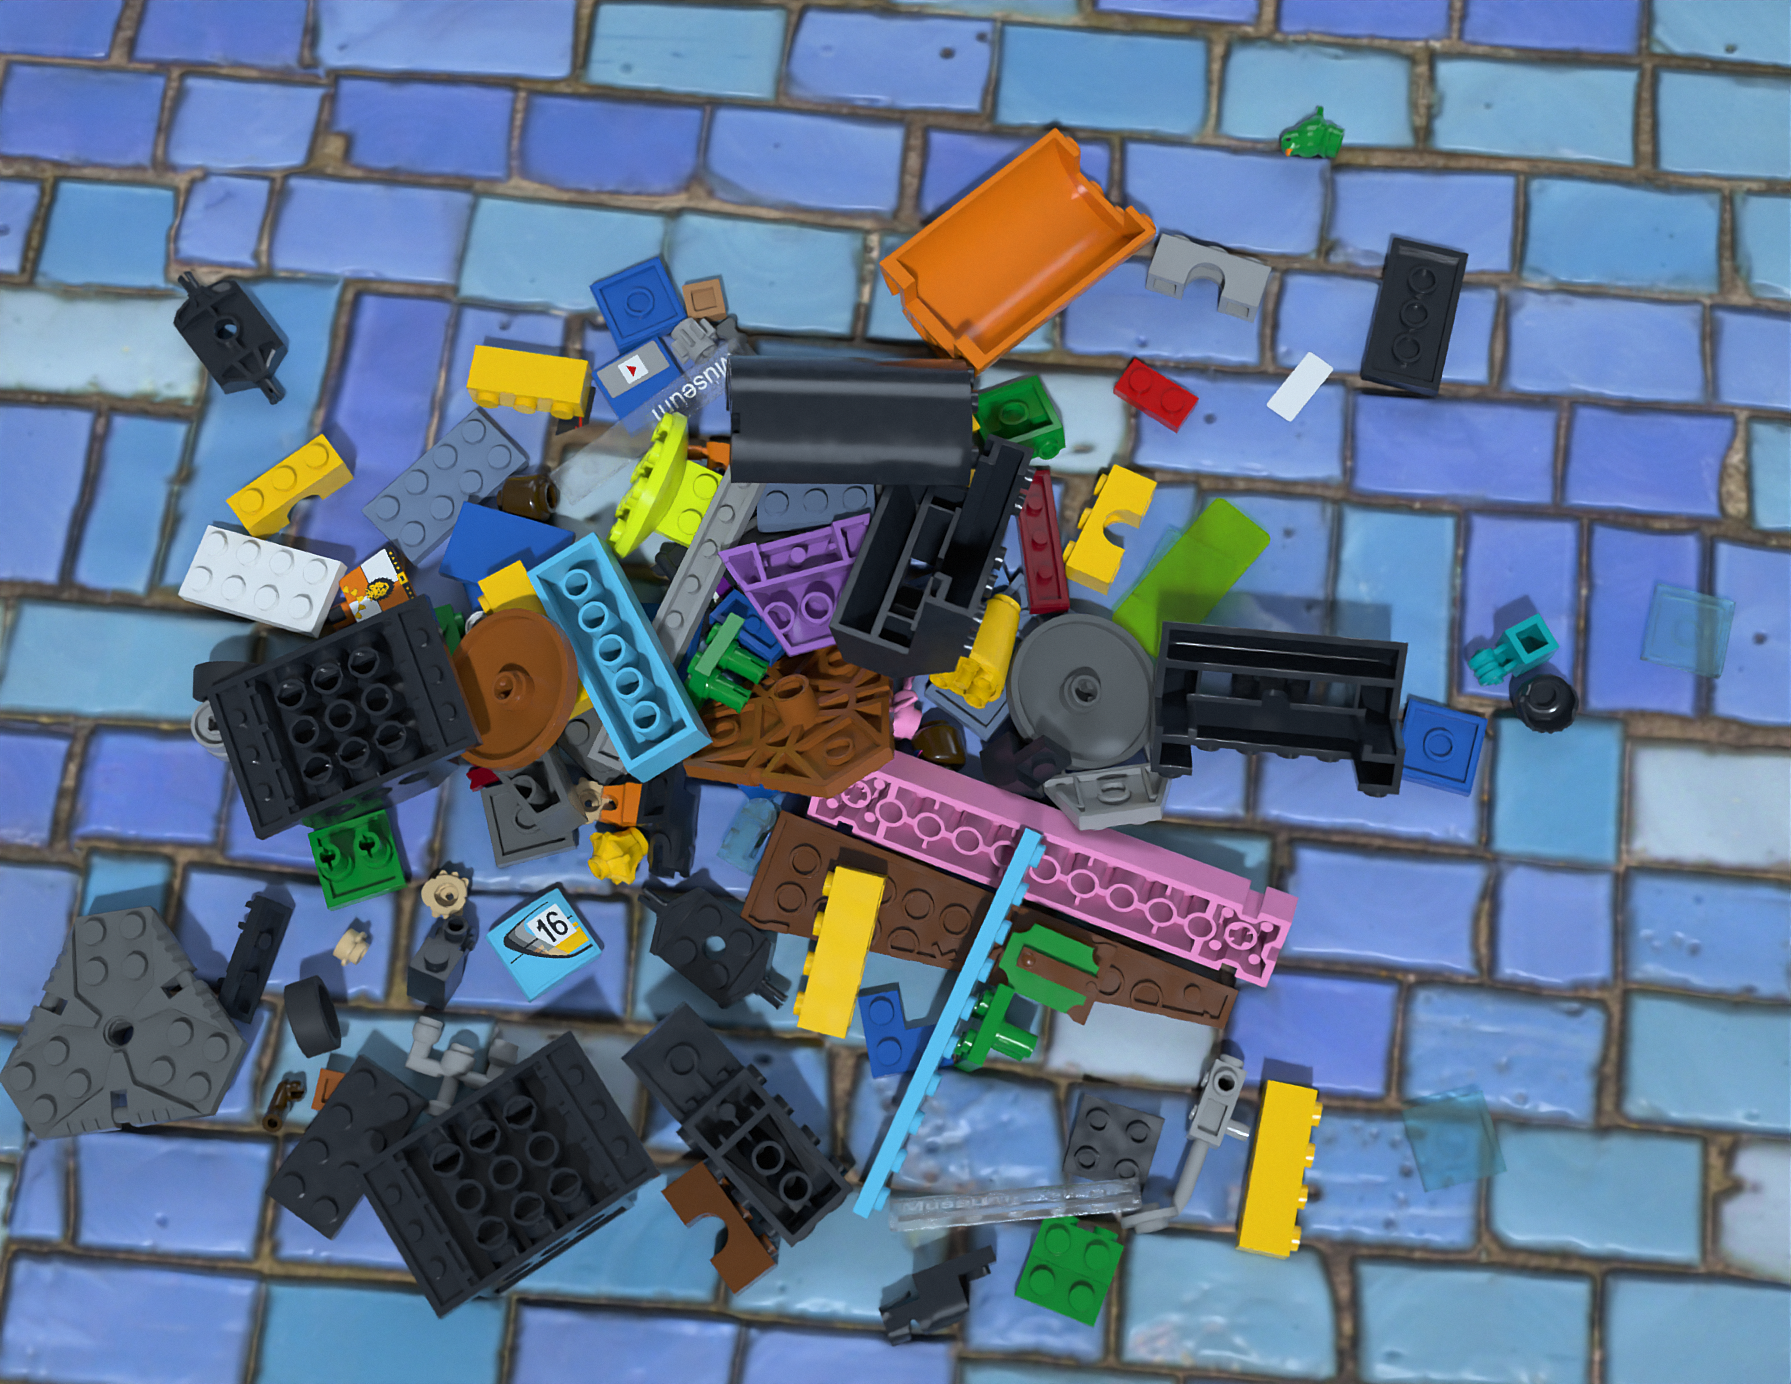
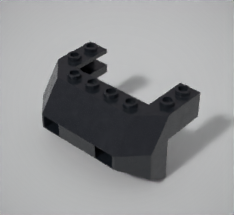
M989 433L970 487L964 485H886L828 626L845 662L894 679L955 672L960 656L969 658L988 603L980 601L981 597L990 598L998 577L990 573L991 569L1000 571L1008 549L1000 546L1011 515L1019 518L1027 496L1020 493V489L1029 490L1036 471V467L1029 465L1034 449ZM912 558L935 566L925 590L903 583Z
M1162 621L1159 630L1149 740L1150 772H1156L1165 778H1179L1182 775L1192 776L1191 745L1209 752L1226 748L1236 749L1237 752L1244 755H1257L1260 752L1276 753L1279 757L1286 759H1296L1300 755L1313 756L1320 761L1329 763L1338 762L1340 759L1351 760L1357 791H1362L1368 796L1381 798L1386 797L1388 794L1399 795L1406 748L1398 723V712L1408 643Z

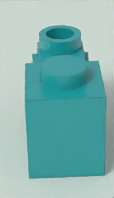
M1537 613L1505 630L1495 644L1497 648L1485 650L1482 647L1476 650L1467 665L1470 670L1474 671V677L1478 679L1481 687L1487 685L1489 687L1493 684L1497 686L1504 682L1503 678L1510 673H1513L1514 677L1517 678L1549 661L1560 646L1540 614Z

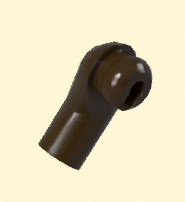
M287 1078L278 1083L262 1120V1126L266 1131L270 1133L280 1131L292 1107V1101L300 1102L304 1099L305 1085L301 1080L295 1079L290 1081Z

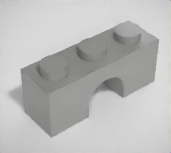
M1162 233L1148 271L1145 289L1182 300L1184 291L1189 283L1197 279H1208L1217 284L1221 290L1217 312L1254 323L1272 267L1265 266L1260 260L1246 257L1243 259L1230 255L1224 249L1217 246L1205 247L1192 243L1190 239L1182 235L1170 236Z

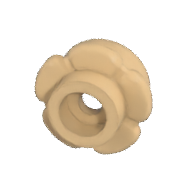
M350 928L338 942L333 955L341 960V966L345 967L350 962L357 965L367 953L370 944L365 942L367 935L364 931L359 933Z

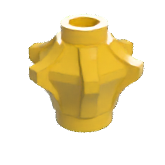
M630 827L625 831L616 833L606 832L603 834L595 832L590 835L589 839L593 846L592 858L588 860V866L593 875L599 880L610 878L616 885L622 881L628 885L633 883L636 868L648 852L649 845L643 834L635 827Z

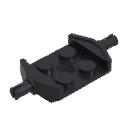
M191 271L184 272L189 282L181 274L177 280L186 290L189 298L177 310L173 325L223 392L231 394L260 388L271 405L278 403L272 393L281 401L284 398V394L273 382L272 377L288 353V350L238 283L233 280H220L204 287V285L198 283ZM226 325L236 326L234 336L224 340L218 338V332L222 327Z
M648 886L642 890V893L645 895L639 894L637 900L656 913L657 917L650 953L654 956H659L718 1003L717 1006L721 1009H728L754 994L756 996L760 995L774 1006L776 1010H779L784 1005L781 1002H786L789 996L769 983L771 979L768 978L774 958L775 943L703 887H697L673 901H665ZM715 936L720 937L726 947L724 955L718 960L710 959L705 951L707 941Z

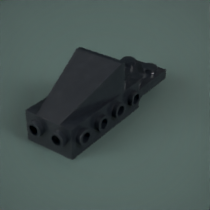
M683 1001L621 1057L623 1062L682 1126L676 1131L680 1138L692 1151L698 1145L705 1151L709 1157L703 1163L719 1181L725 1176L732 1181L736 1188L730 1193L746 1211L754 1206L760 1212L763 1218L758 1224L773 1241L781 1236L792 1248L797 1242L807 1238L813 1232L816 1225L828 1213L839 1208L846 1200L847 1195L854 1190L843 1178L848 1171L832 1153L825 1158L817 1149L821 1140L805 1123L799 1128L790 1118L795 1112L779 1093L772 1098L762 1087L768 1081L752 1063L744 1067L687 1002Z

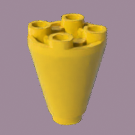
M996 594L992 599H988L985 602L988 603L969 658L960 656L955 672L929 675L930 681L935 686L941 689H950L964 697V700L970 706L978 709H983L988 702L997 700L1004 691L1020 622L1019 614L1021 608L1019 604L1011 597L1003 594Z

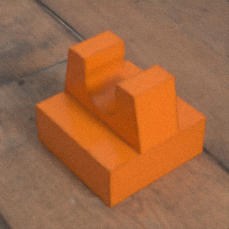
M626 782L624 785L604 786L601 789V798L612 799L616 808L613 811L601 810L598 821L616 826V830H627L630 827H636L642 784Z

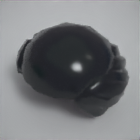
M1546 673L1538 674L1522 683L1514 695L1513 705L1517 717L1526 727L1538 733L1547 732L1552 734L1553 732H1562L1564 728H1568L1573 724L1579 708V698L1575 689L1563 678Z

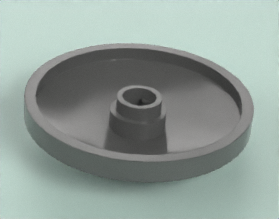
M1091 614L1058 616L1034 629L1022 640L1015 650L1006 678V699L1009 712L1018 732L1028 745L1044 734L1070 751L1072 764L1065 769L1085 772L1112 768L1136 754L1150 738L1155 669L1141 644L1128 631L1116 623Z

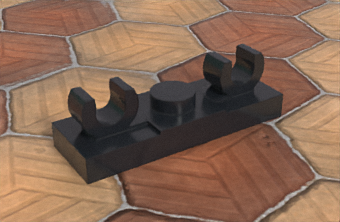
M256 895L254 901L246 902L245 907L251 909L246 923H238V927L243 931L239 935L226 970V977H220L216 982L222 985L218 1000L230 1018L251 1024L293 911L292 908Z

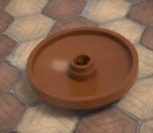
M521 608L496 612L476 624L464 636L452 655L455 668L483 741V745L460 755L470 763L496 771H510L527 766L539 759L560 737L574 708L578 689V665L570 639L565 631L550 618Z

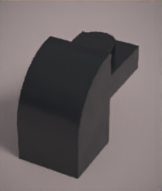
M1008 731L979 752L983 775L990 784L1033 801H1038L1044 797L1043 783L1072 764L1070 751L1044 734L1028 745Z

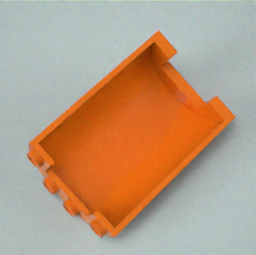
M1057 128L1050 131L879 262L882 276L891 295L900 294L901 305L904 307L901 311L923 341L940 359H964L967 367L974 368V378L983 373L1151 242L1156 235V226L1145 213L1139 214L1132 205L1127 207L1125 211L1117 205L1113 207L1105 198L1102 188L1095 181H1088L1081 174V150L1078 144L1070 136L1064 137Z

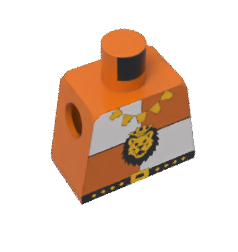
M391 545L340 579L338 583L346 601L330 608L328 616L334 628L338 631L355 622L358 623L417 597Z

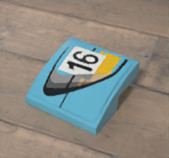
M558 888L515 913L490 931L485 937L529 1003L563 984L566 977L599 959L602 951Z

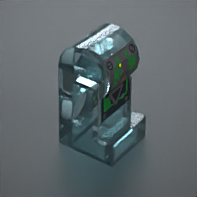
M754 798L748 801L716 853V856L747 875L756 876L762 861L756 855L768 834L775 828L782 810L780 805L769 798Z

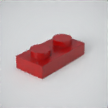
M1137 359L1132 361L1113 388L1114 395L1175 433H1178L1199 401L1198 397Z

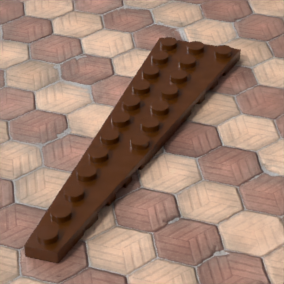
M781 810L740 917L753 927L818 941L819 936L812 935L817 913L818 911L825 912L829 898L822 895L828 871L835 873L836 866L842 864L887 876L870 952L961 972L995 898V893L786 810ZM1023 904L1020 907L1012 905L1006 920L1012 922V926L1022 906L1031 910L1037 918L1096 944H1109L1117 948L1095 1002L1113 1004L1137 1011L1159 1014L1173 1019L1224 1029L1239 992L1237 989ZM1008 935L1003 945L995 943L989 958L995 960V963L988 978L993 973Z

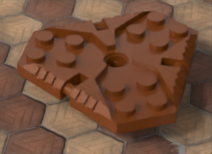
M837 645L792 657L787 655L775 662L772 667H768L766 671L768 678L761 681L758 685L749 679L739 685L752 691L747 704L740 714L716 700H713L699 710L698 714L713 742L685 758L683 766L690 777L753 787L763 784L765 789L831 799L843 793L850 786L869 774L878 771L883 765L894 759L893 679L845 662Z

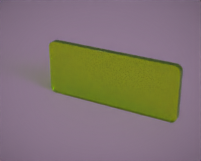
M1215 499L1114 612L1112 622L1128 631L1144 650L1156 659L1159 630L1162 621L1200 624L1269 546L1271 540L1269 534L1225 499Z

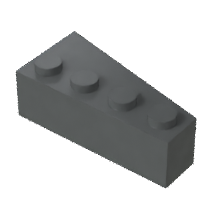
M556 743L539 759L527 766L510 771L492 770L531 820L553 841L589 822Z

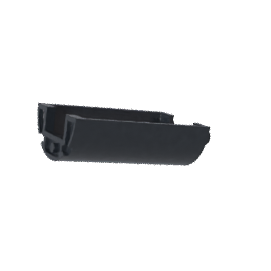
M728 355L725 373L726 411H730L731 423L729 452L731 483L969 486L971 470L976 469L979 461L978 446H972V414H977L979 405L978 390H973L974 368L967 367L964 359Z

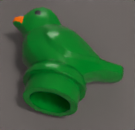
M1318 107L1315 116L1303 122L1296 130L1289 131L1283 135L1280 144L1281 151L1287 157L1300 155L1311 158L1319 154L1322 158H1327V156L1336 158L1343 142L1345 129L1337 127L1335 123L1328 124L1324 119V107Z

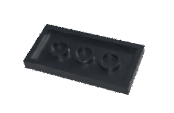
M1393 238L1361 380L1429 396H1437L1468 253L1401 238Z
M365 1054L359 1055L265 1193L330 1241L336 1239L365 1197L351 1172L406 1137L430 1101Z

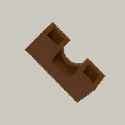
M701 1161L664 1188L661 1193L687 1228H691L697 1222L707 1217H716L725 1222L728 1228L727 1244L710 1261L733 1294L738 1297L778 1267L772 1258L778 1254V1251L764 1232L757 1237L748 1225L754 1219L750 1212L746 1211L737 1200L732 1203L723 1190L729 1186L727 1180L723 1178L719 1181Z

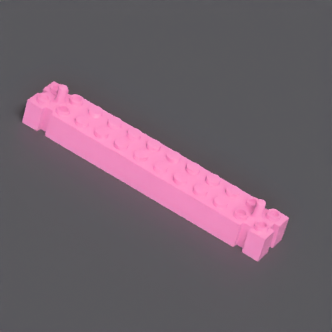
M894 750L893 760L883 765L878 771L856 782L843 793L831 799L812 796L806 818L833 828H837L840 821L852 825L851 834L997 889L1000 887L1025 829H1031L1044 835L1041 844L1047 846L1038 868L1035 869L1030 866L1025 876L1024 882L1030 885L1024 899L1216 970L1220 969L1222 963L1237 968L1235 977L1264 988L1268 984L1279 950L1282 949L1292 924L1298 902V897L1268 886L1264 894L1249 889L1252 880L1110 828L1080 831L1061 810Z

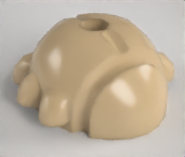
M585 777L579 779V785L573 784L589 822L583 825L593 824V821H598L601 810H613V806L609 803L612 799L601 798L602 785H598L594 781H588ZM585 802H590L592 806L586 807Z
M442 870L436 879L431 878L426 882L422 889V899L427 907H431L434 918H438L443 915L444 919L453 915H463V908L468 897L467 887L469 880L467 878L459 879L457 872H452L448 875L446 871ZM449 894L454 895L452 900H448Z

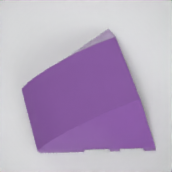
M870 513L832 522L830 527L757 545L754 542L717 552L721 561L789 657L836 645L828 626L868 531Z

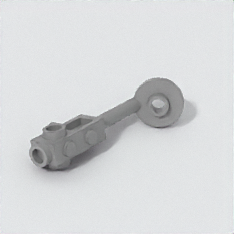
M1221 1055L1219 1060L1216 1059L1212 1063L1210 1071L1205 1072L1200 1085L1203 1087L1199 1101L1197 1104H1193L1188 1117L1191 1122L1185 1138L1192 1140L1193 1144L1169 1208L1160 1209L1159 1202L1135 1207V1215L1120 1219L1122 1229L1134 1227L1136 1234H1142L1169 1227L1167 1220L1178 1217L1191 1198L1209 1148L1217 1150L1221 1145L1224 1134L1244 1142L1246 1141L1251 1126L1231 1118L1247 1071L1243 1070L1244 1062L1229 1055ZM1218 1081H1222L1227 1085V1092L1219 1088Z

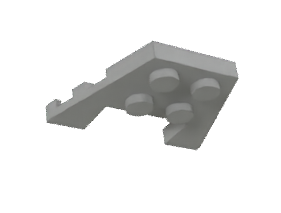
M1148 740L1143 746L1146 760L1144 764L1066 774L1064 769L1043 783L1042 787L1047 796L1080 831L1088 829L1103 830L1111 826L1125 824L1141 825L1148 821L1162 820L1173 778H1165L1156 772H1150V746Z

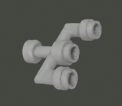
M419 1016L418 1022L414 1024L411 1032L414 1041L404 1068L433 1077L444 1076L436 1101L431 1100L423 1111L427 1115L437 1117L452 1107L460 1081L464 1082L466 1087L475 1090L480 1089L515 1065L519 1046L495 1039L494 1045L490 1047L488 1053L490 1065L486 1075L473 1072L476 1059L473 1058L475 1050L460 1044L452 1043L450 1050L445 1049L441 1061L428 1058L432 1046L440 1040L443 1023L425 1016Z

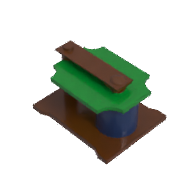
M1021 906L988 984L996 986L1001 983L1014 989L1018 994L1068 1014L1074 1022L1084 1026L1117 948L1109 944H1096L1037 918L1031 910Z

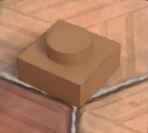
M719 278L682 286L688 318H693L697 323L703 318L708 322L727 319Z

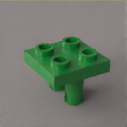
M732 612L723 625L716 623L706 639L705 644L708 646L704 653L697 651L687 669V672L690 674L683 686L697 712H699L706 699L710 697L740 714L747 704L752 691L735 684L722 676L726 669H729L758 685L770 665L769 662L763 661L739 647L740 643L737 641L745 619Z
M385 809L308 833L326 905L331 912L408 887L389 815Z
M999 983L988 990L985 989L983 994H977L976 998L978 1000L971 1014V1017L974 1019L967 1031L962 1030L959 1035L961 1038L954 1052L955 1055H958L954 1066L967 1072L981 1068L990 1048L1018 1061H1022L1024 1057L1028 1059L1031 1056L1038 1041V1036L1005 1021L1006 1017L1004 1015L1015 992L1014 989Z

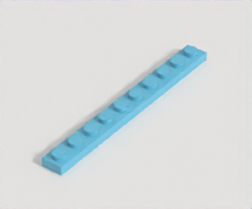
M1026 828L854 1206L852 1212L866 1219L873 1214L874 1209L882 1212L892 1189L885 1185L892 1171L899 1174L909 1151L903 1149L908 1134L916 1136L922 1125L926 1113L921 1111L920 1108L926 1095L933 1098L941 1083L943 1074L937 1071L943 1057L951 1059L961 1037L954 1033L960 1020L968 1021L975 1008L978 998L973 997L972 993L978 980L985 983L995 963V960L989 958L995 943L1003 945L1010 931L1012 922L1006 920L1013 904L1018 907L1022 904L1030 885L1024 882L1025 876L1030 866L1035 869L1038 868L1047 848V846L1041 844L1044 835Z

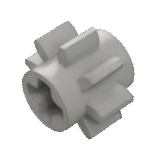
M687 318L680 322L672 331L671 337L674 340L670 345L673 348L672 352L682 364H686L690 359L696 365L703 364L717 350V345L714 343L718 339L715 335L716 330L705 318L699 323L693 318Z

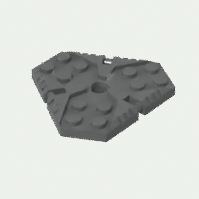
M145 906L77 917L62 947L63 950L58 955L56 964L49 973L50 977L42 988L46 993L40 1005L33 1006L30 1017L24 1024V1030L22 1034L20 1033L17 1039L18 1042L13 1047L0 1073L2 1086L36 1138L47 1141L121 1130V1123L125 1122L141 1127L215 1116L249 1044L209 985L201 979L196 980L193 973L198 969L155 908ZM180 984L182 990L172 996L170 990ZM61 998L68 1002L60 1016L54 1012ZM133 1026V1036L127 1044H124V1034ZM127 1093V1106H120V1094Z

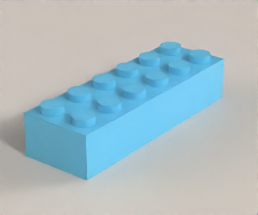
M592 532L526 573L548 617L556 622L570 639L577 659L578 676L628 773L645 783L713 742L621 565L613 554L611 546L600 536Z

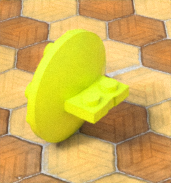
M665 412L662 419L658 421L650 439L654 444L652 448L648 449L646 455H643L641 461L637 463L629 481L633 485L631 489H628L626 495L622 497L616 509L614 517L618 520L615 525H612L605 542L611 546L613 554L619 559H623L633 552L653 532L689 548L723 478L722 475L687 459L689 443L688 417L679 412L672 414Z

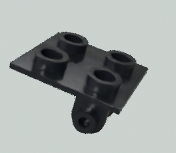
M1085 1094L1062 1171L1142 1196L1165 1118Z

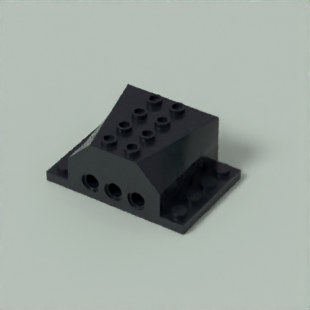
M424 593L205 690L255 836L260 840L267 839L299 824L317 829L388 809L438 787L460 767L457 759L458 755L483 745L430 597Z
M570 1030L351 1172L438 1319L441 1320L478 1295L494 1300L634 1207L635 1204L629 1196L661 1175Z

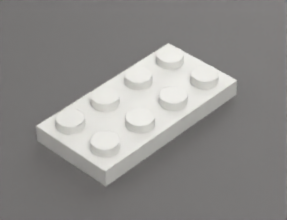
M208 525L178 595L189 602L318 638L340 587L338 582L344 577L348 567L341 561Z

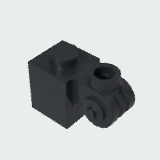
M458 915L446 918L443 925L437 929L435 939L427 937L408 965L406 995L441 1010H444L462 982L464 956L469 951H473L476 946V928L468 925L467 920Z

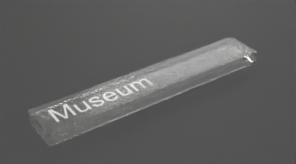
M734 337L729 338L550 472L548 476L571 506L575 505L652 447L654 442L650 441L658 421L662 419L665 412L669 414L679 412L689 419L725 392V373L728 355H746Z
M1137 1177L889 1200L888 1220L890 1231L897 1232L1139 1210L1142 1208L1139 1178Z

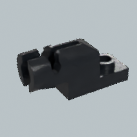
M683 760L649 781L642 782L636 825L650 832L647 852L648 871L657 877L674 879L675 871L680 873L679 876L683 878L690 877L693 855L689 847L695 845L694 827L699 798L684 789L686 770L683 766Z
M991 1245L912 1274L917 1289L916 1293L911 1294L909 1290L890 1303L878 1307L892 1347L911 1340V1332L909 1330L911 1320H915L916 1323L920 1324L921 1331L927 1335L956 1324L969 1311V1307L958 1278L966 1275L967 1281L971 1282L991 1274L989 1266L997 1263Z

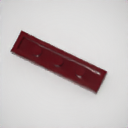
M1036 470L1029 490L1020 489V493L1027 496L1019 518L1015 517L1029 614L1068 613L1070 602L1050 470Z

